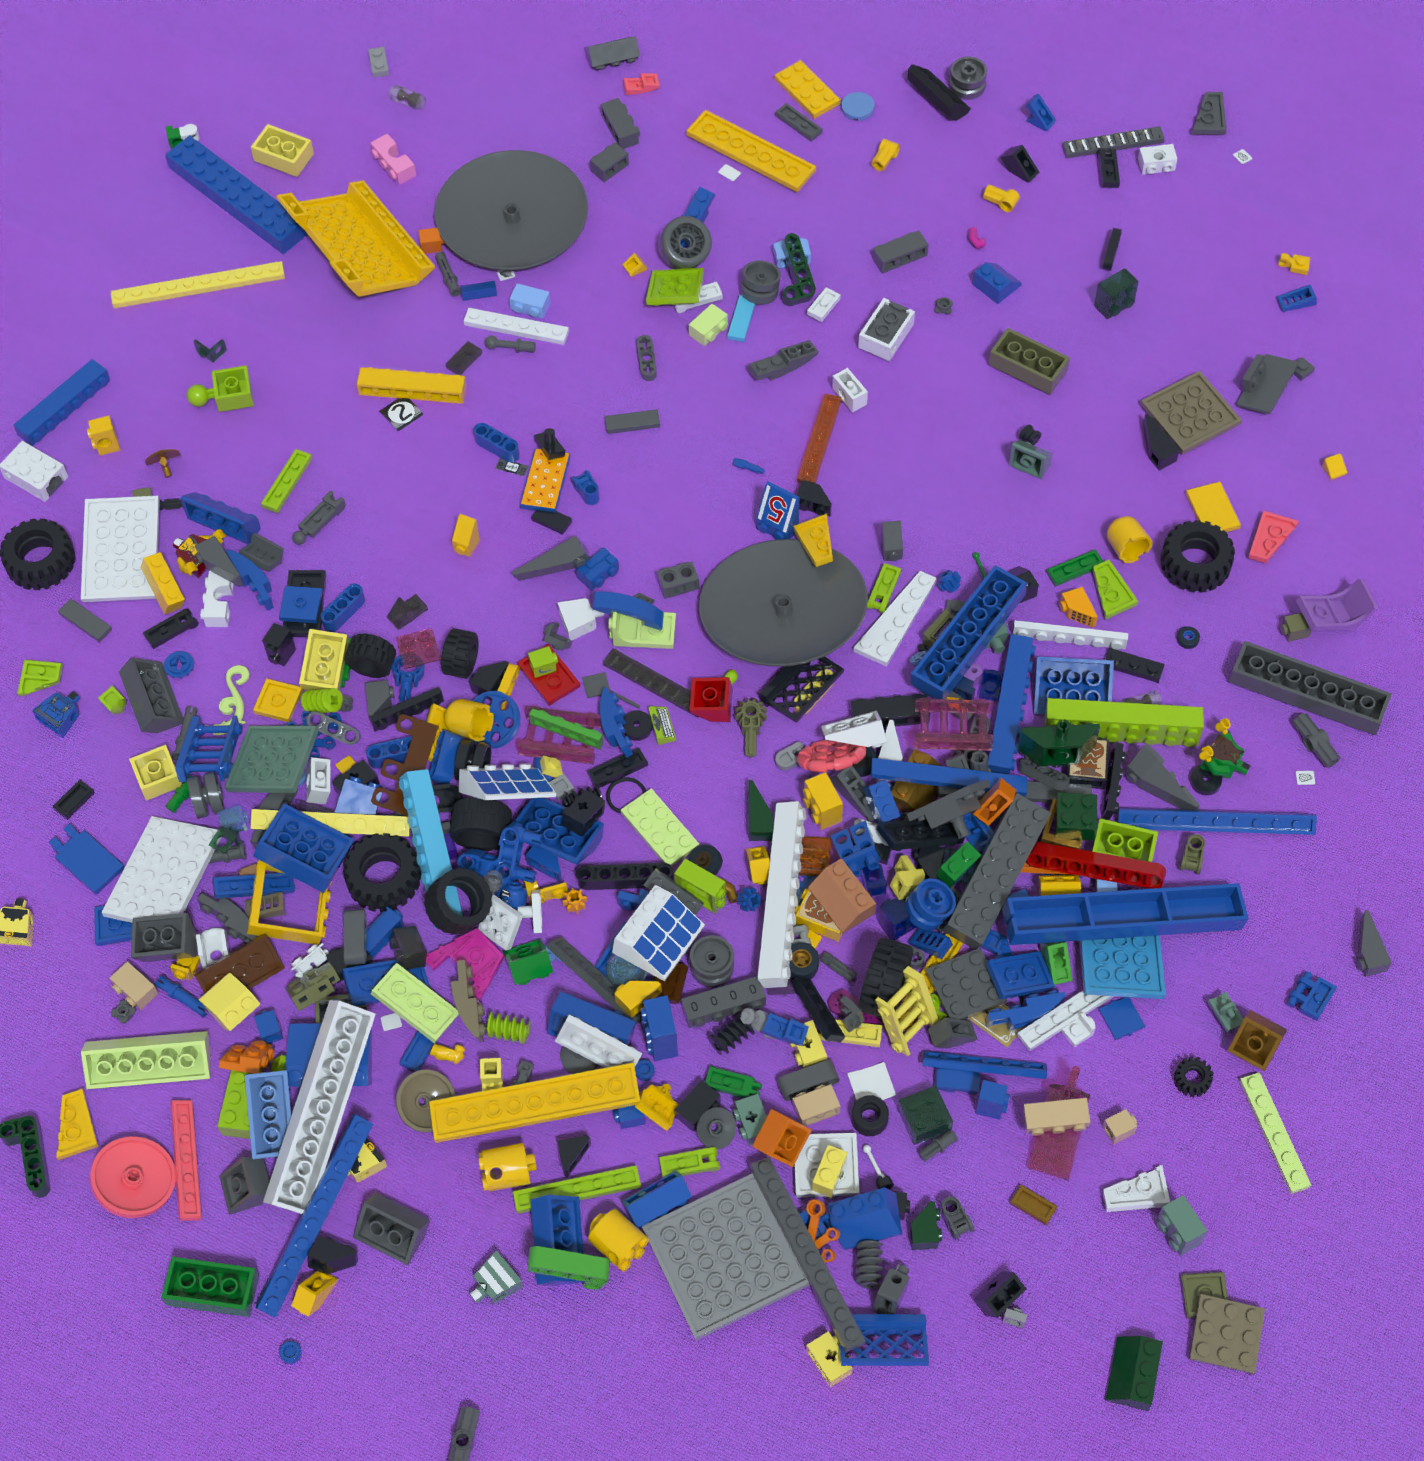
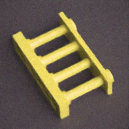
M909 966L903 971L906 979L905 984L888 1002L879 997L875 999L878 1012L882 1016L892 1043L891 1047L897 1053H903L907 1057L910 1055L907 1042L924 1025L933 1026L939 1022L924 975ZM910 991V996L896 1010H894V1007ZM914 1004V1008L899 1023L898 1019ZM918 1016V1020L903 1035L902 1031Z

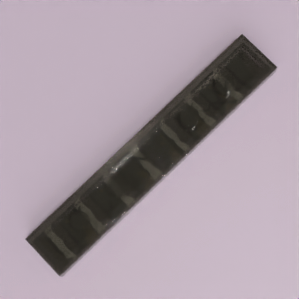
M614 648L603 661V665L690 713V690Z

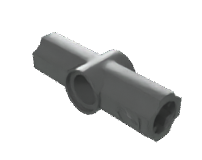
M1303 713L1293 720L1292 724L1303 737L1305 747L1308 751L1314 752L1326 768H1330L1340 761L1341 757L1329 743L1328 734L1325 730L1319 729L1307 713Z
M461 1407L456 1431L452 1437L453 1444L449 1461H469L474 1447L473 1441L480 1410L472 1407ZM461 1438L469 1439L468 1444L463 1447L458 1446V1441Z

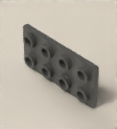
M1257 354L1242 379L1244 392L1238 400L1237 406L1271 414L1298 367V361L1269 354Z

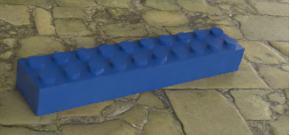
M189 135L165 154L169 169L284 255L308 235L280 202Z

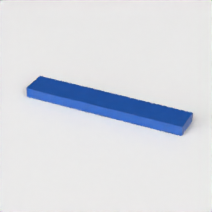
M923 1051L922 1066L1047 1079L1046 1063Z

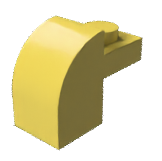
M907 855L900 856L894 868L896 874L890 883V887L898 900L906 899L917 885L925 879V872L923 869H916Z
M501 1058L480 1059L482 1091L504 1087Z

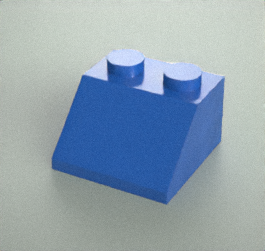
M985 262L974 271L973 286L996 304H999L1022 285L1019 280L996 263Z

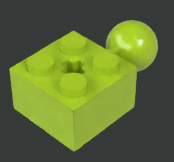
M247 365L212 371L214 388L207 389L203 385L195 384L189 387L186 393L188 402L195 407H202L209 399L215 398L219 412L254 406L251 378Z

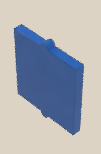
M1125 997L1118 1001L1113 1000L1111 1004L1099 1008V1012L1115 1040L1127 1035L1132 1036V1033L1145 1028V1024L1130 997Z

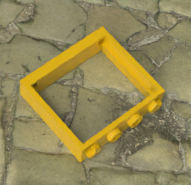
M258 860L247 934L261 936L265 933L270 938L319 945L321 938H325L326 926H323L324 920L327 921L329 911L325 906L326 903H329L331 891H327L328 888L325 893L319 891L314 931L258 923L265 870L283 873Z

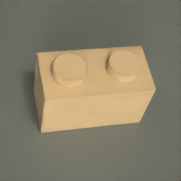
M128 961L110 977L113 984L111 988L118 995L122 993L126 997L125 1001L131 1007L136 1006L140 1011L158 995L155 986Z
M821 1085L812 1092H802L793 1098L792 1106L799 1123L804 1126L840 1114L841 1106L832 1085Z

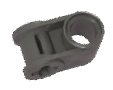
M953 1196L946 1197L942 1202L940 1214L953 1239H959L960 1235L968 1231H975L974 1225L960 1201ZM952 1205L956 1211L949 1212L945 1209V1206Z

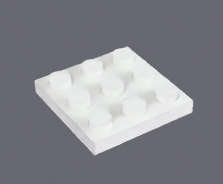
M856 1133L809 1135L795 1162L796 1198L827 1197L812 1191V1182L828 1145L848 1152L847 1162L832 1197L859 1195Z

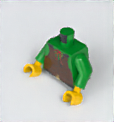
M1224 718L1216 724V730L1222 731V733H1219L1211 747L1206 746L1201 749L1199 757L1204 761L1200 768L1211 772L1214 776H1222L1227 779L1232 777L1235 770L1246 776L1251 765L1241 760L1245 751L1234 741L1231 732L1227 730L1231 726L1230 721Z

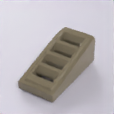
M283 892L262 896V911L259 913V919L286 915ZM252 899L245 901V915L248 919ZM266 904H270L269 909L266 908Z

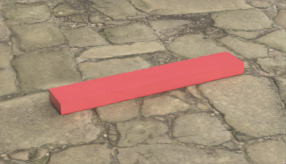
M172 1100L170 1107L179 1221H198L202 1217L192 1100Z

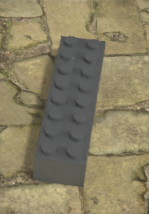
M1247 641L1243 643L1229 683L1375 736L1392 693Z
M1015 794L1014 801L1004 810L981 857L959 895L954 912L947 918L942 928L943 932L974 950L983 945L1051 812L1022 795Z

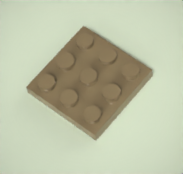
M1200 1294L1189 1360L1255 1374L1265 1308Z

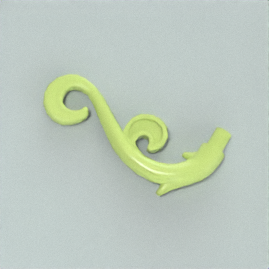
M237 665L231 667L226 673V682L233 697L222 699L219 709L222 714L230 715L234 712L233 708L230 707L235 706L234 716H237L239 723L245 724V721H242L244 715L243 699L231 679L234 674H240L242 676L236 681V684L243 685L249 680L250 673L246 667ZM232 718L228 722L223 721L221 724H214V726L230 725ZM213 733V735H224V734H227V733Z

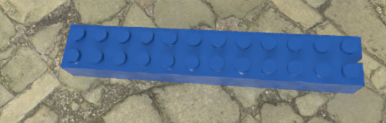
M1240 883L1007 898L1002 908L1005 925H1008L1006 930L1010 945L1242 930L1249 919Z

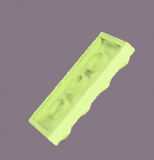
M652 788L621 809L623 817L663 863L674 866L699 846L696 839Z
M398 963L391 968L371 991L372 996L433 1043L441 1037L459 1016L456 1008Z

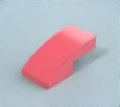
M641 73L640 78L623 79L625 95L646 93L660 87L657 74Z

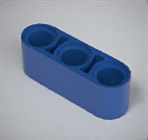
M478 423L474 426L473 431L477 445L507 462H516L520 458L517 441L486 423Z
M359 584L349 585L321 613L323 627L327 632H336L365 603L363 589Z
M445 729L441 731L429 771L432 781L439 784H450L462 736Z
M413 736L369 746L366 750L369 765L375 769L382 768L386 759L404 763Z

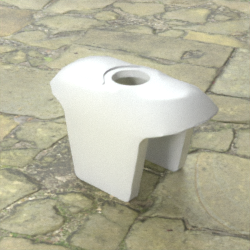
M211 928L202 932L201 935L196 934L198 954L203 969L216 962L211 959V954L214 951H220L222 953L221 958L230 954L227 933L224 929Z

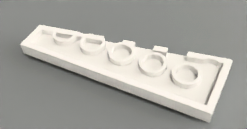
M919 571L855 645L854 652L887 667L933 589L937 578Z

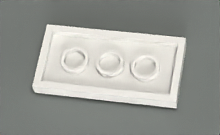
M571 1015L567 1017L555 1040L560 1045L604 1068L634 1063L635 1067L642 1055L635 1048L618 1041L615 1037H611L601 1032L598 1028L592 1027Z

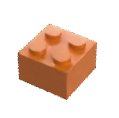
M771 1109L752 1147L793 1167L812 1129Z

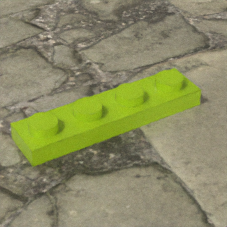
M295 449L261 502L262 508L277 514L279 513L312 461L311 454Z

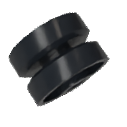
M463 739L461 741L455 760L454 776L456 781H459V769H467L468 765L484 768L485 765L491 764L492 749L490 743L480 742L476 746L473 740Z

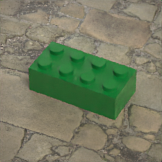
M171 1257L161 1299L166 1306L250 1317L259 1274L255 1268Z

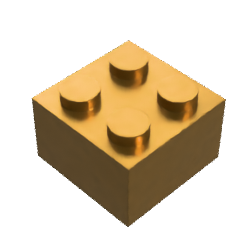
M1250 1010L1238 1029L1228 1052L1265 1071L1287 1029Z

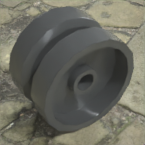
M761 260L746 264L743 269L740 292L747 301L755 304L773 302L778 297L781 277L779 268L768 261Z
M215 772L204 774V786L198 776L187 778L188 789L197 819L208 816V804L214 814L225 812L223 793Z
M709 935L700 938L690 950V970L693 978L698 983L706 987H717L730 980L734 973V951L726 939Z

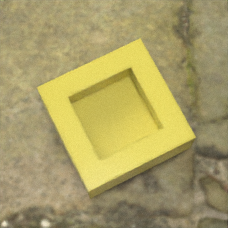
M543 755L540 760L542 774L554 778L561 776L563 772L560 760Z

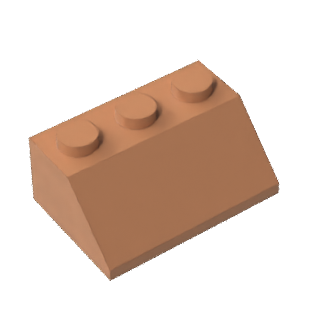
M842 858L826 867L808 887L809 891L842 934L875 914L876 902Z

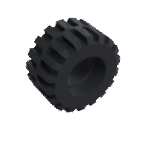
M456 628L451 629L445 639L442 650L441 668L443 674L464 679L471 675L478 655L479 641L477 633Z
M363 633L352 637L344 660L349 668L361 675L371 678H384L390 674L397 653L394 646L387 640L376 635Z

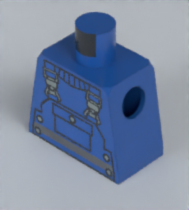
M74 691L66 698L59 693H54L35 707L32 712L37 721L61 738H64L79 717L80 713L75 704L80 700V697Z

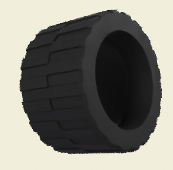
M476 797L461 799L453 807L450 838L456 844L468 849L482 851L499 850L501 833L511 823L512 810L497 800H483Z
M467 868L452 869L429 886L425 894V911L429 920L437 929L452 935L463 934L486 919V916L491 911L492 893L485 879L478 875L477 872ZM447 886L457 887L468 896L471 903L469 917L460 916L450 909L445 897Z

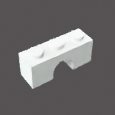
M209 571L208 577L205 578V587L207 589L206 593H203L204 608L201 609V619L204 620L206 627H228L230 618L227 601H218V599L226 595L232 596L234 584Z

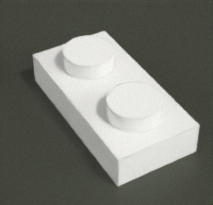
M826 287L809 307L807 315L822 322L839 302L841 295Z

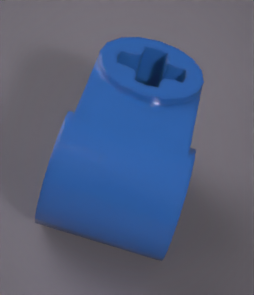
M585 470L583 474L577 477H571L574 489L580 494L586 504L595 505L599 502L598 485L588 470Z

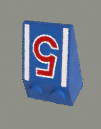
M767 481L756 516V528L762 533L773 536L776 540L791 539L795 534L793 526L799 524L800 497Z

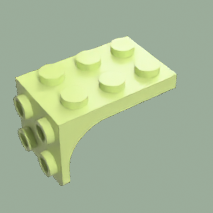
M611 612L609 629L610 639H613L614 646L674 649L676 613L663 612V628L660 631L644 626V621Z

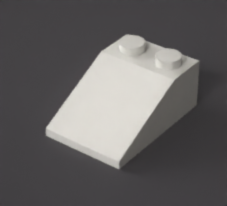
M877 711L821 726L826 740L865 747L872 746V748L880 747L883 743L887 742L882 721Z

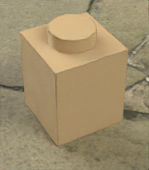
M1127 1109L1105 1119L1103 1129L1114 1145L1135 1134L1137 1120L1133 1114H1129Z

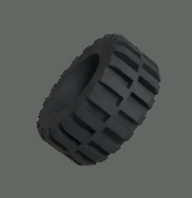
M40 518V520L30 519L29 522H20L19 526L11 528L10 533L7 532L4 536L5 540L1 542V562L11 581H14L20 587L23 586L24 589H49L51 585H58L60 580H64L68 576L67 573L72 571V564L75 563V551L67 532L61 525L52 520L48 522L47 519ZM35 548H52L49 555L40 561H23L26 554Z
M1194 520V522L1186 521L1183 525L1178 524L1165 538L1161 553V568L1166 578H1170L1172 584L1179 585L1180 589L1190 590L1189 592L1194 593L1195 591H1200V593L1206 592L1207 589L1212 591L1217 586H1221L1230 574L1235 555L1233 541L1231 538H1228L1226 531H1221V527L1216 524L1213 526L1211 522L1205 521L1204 523L1200 522V520ZM1187 549H1200L1207 552L1214 561L1207 564H1196L1187 560L1182 552Z
M384 833L383 836L373 834L371 838H363L360 844L358 842L355 843L353 851H348L347 859L344 860L343 875L351 897L354 901H358L361 907L366 908L368 906L370 911L379 909L380 912H386V907L392 910L398 909V905L404 906L408 903V898L412 899L415 896L414 890H418L420 886L421 871L417 863L416 852L406 840L402 841L401 837L397 835L391 837L388 833ZM389 861L400 866L397 876L387 883L374 884L364 879L367 870L378 862Z
M888 938L879 939L869 963L860 994L858 1007L863 1013L882 1018L878 1012L875 999L879 997L888 1002L905 984L906 979L903 971L907 966H911L914 952L910 945Z

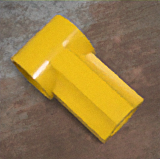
M885 138L882 140L878 153L872 160V166L875 170L881 172L886 169L891 159L897 157L900 144Z
M988 185L983 198L998 204L1003 211L1011 212L1019 201L1020 195L1013 189L1005 191Z

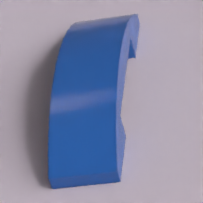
M594 592L593 610L610 614L612 611L644 621V626L662 630L664 613L654 605L620 593Z

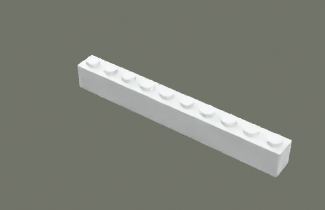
M799 801L776 803L758 969V981L764 988L787 987L788 979L791 976L789 963L792 960L791 943L794 942L793 925L796 924L795 907L798 905L796 894L800 886L798 874L801 871L800 854L803 853L802 837L805 835L803 824L804 820H806V810Z

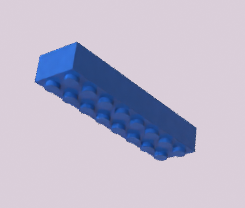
M994 565L911 672V685L943 703L1024 598L1027 582Z

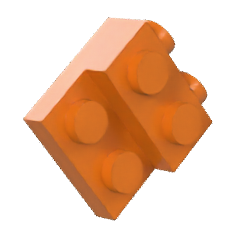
M260 1040L253 1041L248 1048L244 1045L232 1046L220 1059L219 1068L252 1074L261 1073L264 1068H267L268 1063L274 1059L275 1049L272 1048L273 1045L266 1044L265 1041Z

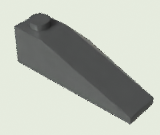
M575 535L516 569L512 574L520 581L581 567L590 560L587 546Z
M1145 744L1127 766L1125 775L1128 781L1181 810H1198L1200 804L1185 786L1178 784L1175 773L1173 771L1168 772L1163 765L1165 762L1163 758L1148 744Z

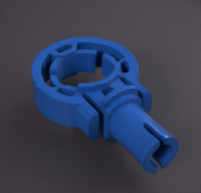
M400 655L394 660L392 665V674L396 680V686L399 687L401 683L399 701L404 702L405 696L407 697L406 701L411 699L413 681L414 687H418V682L424 676V663L417 655ZM413 665L417 669L412 672H404L400 670V666Z

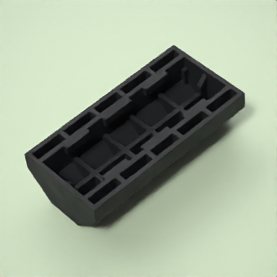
M911 64L908 69L907 79L947 117L957 121L969 113L971 108L930 70Z

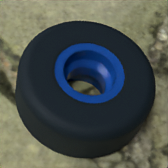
M1186 626L1178 631L1177 642L1181 647L1192 649L1198 645L1200 634L1195 628Z

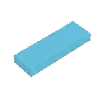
M739 295L727 335L728 340L745 342L756 304L747 301L742 295Z

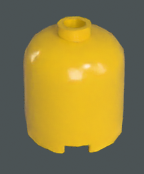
M1123 516L1117 518L1107 529V538L1119 559L1123 560L1124 563H1133L1140 560L1139 556L1144 552L1147 554L1152 548L1153 542L1149 535L1133 517Z
M457 699L448 706L445 712V725L452 733L480 742L485 739L483 736L486 732L491 731L494 714L490 712L489 705Z

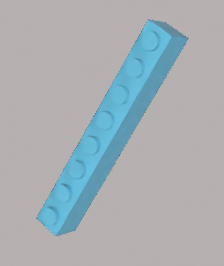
M428 769L408 771L399 778V787L403 791L404 796L403 804L408 813V825L413 834L412 842L417 851V863L421 868V881L425 885L426 892L434 881L452 870ZM447 886L445 897L448 906L453 912L463 916L456 887Z

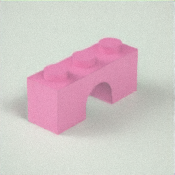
M388 134L371 142L372 150L370 152L372 157L379 161L383 170L386 169L392 180H396L400 185L416 176L415 165L406 154L395 158L398 156L397 144Z

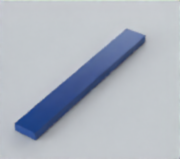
M872 758L871 778L959 789L988 779L990 787L984 789L985 792H988L1002 778L1016 789V793L1024 797L1027 794L1026 776Z

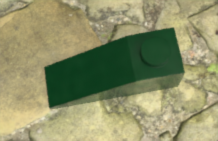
M749 780V841H772L774 830L773 814L753 780Z

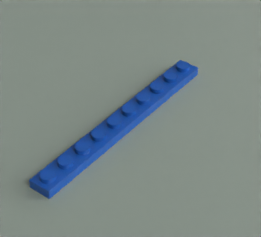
M1118 808L1117 822L1148 830L1316 835L1317 815L1303 813Z
M353 1114L255 1306L256 1309L276 1318L373 1123Z

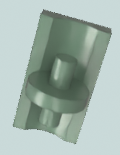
M1227 992L1208 1000V1004L1227 1033L1241 1026L1244 1019L1236 1008L1237 1005L1235 1002H1232Z

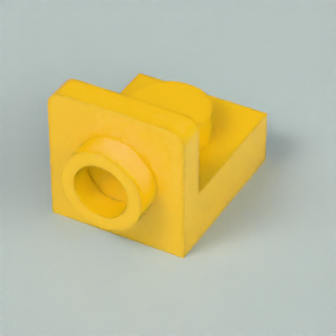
M199 956L178 959L176 964H171L170 969L175 978L192 981L201 961Z

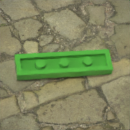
M532 708L529 714L532 725L599 750L603 745V735L595 729L584 728L578 723L568 722L560 716L549 715L543 710Z

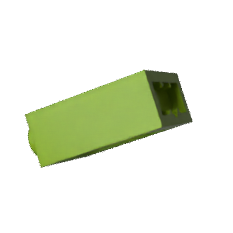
M684 859L674 873L675 882L704 902L702 907L715 914L718 909L724 907L727 901L725 881L691 861Z

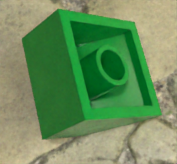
M541 938L512 947L509 950H503L515 985H524L532 979L545 978L550 973H553L547 949Z

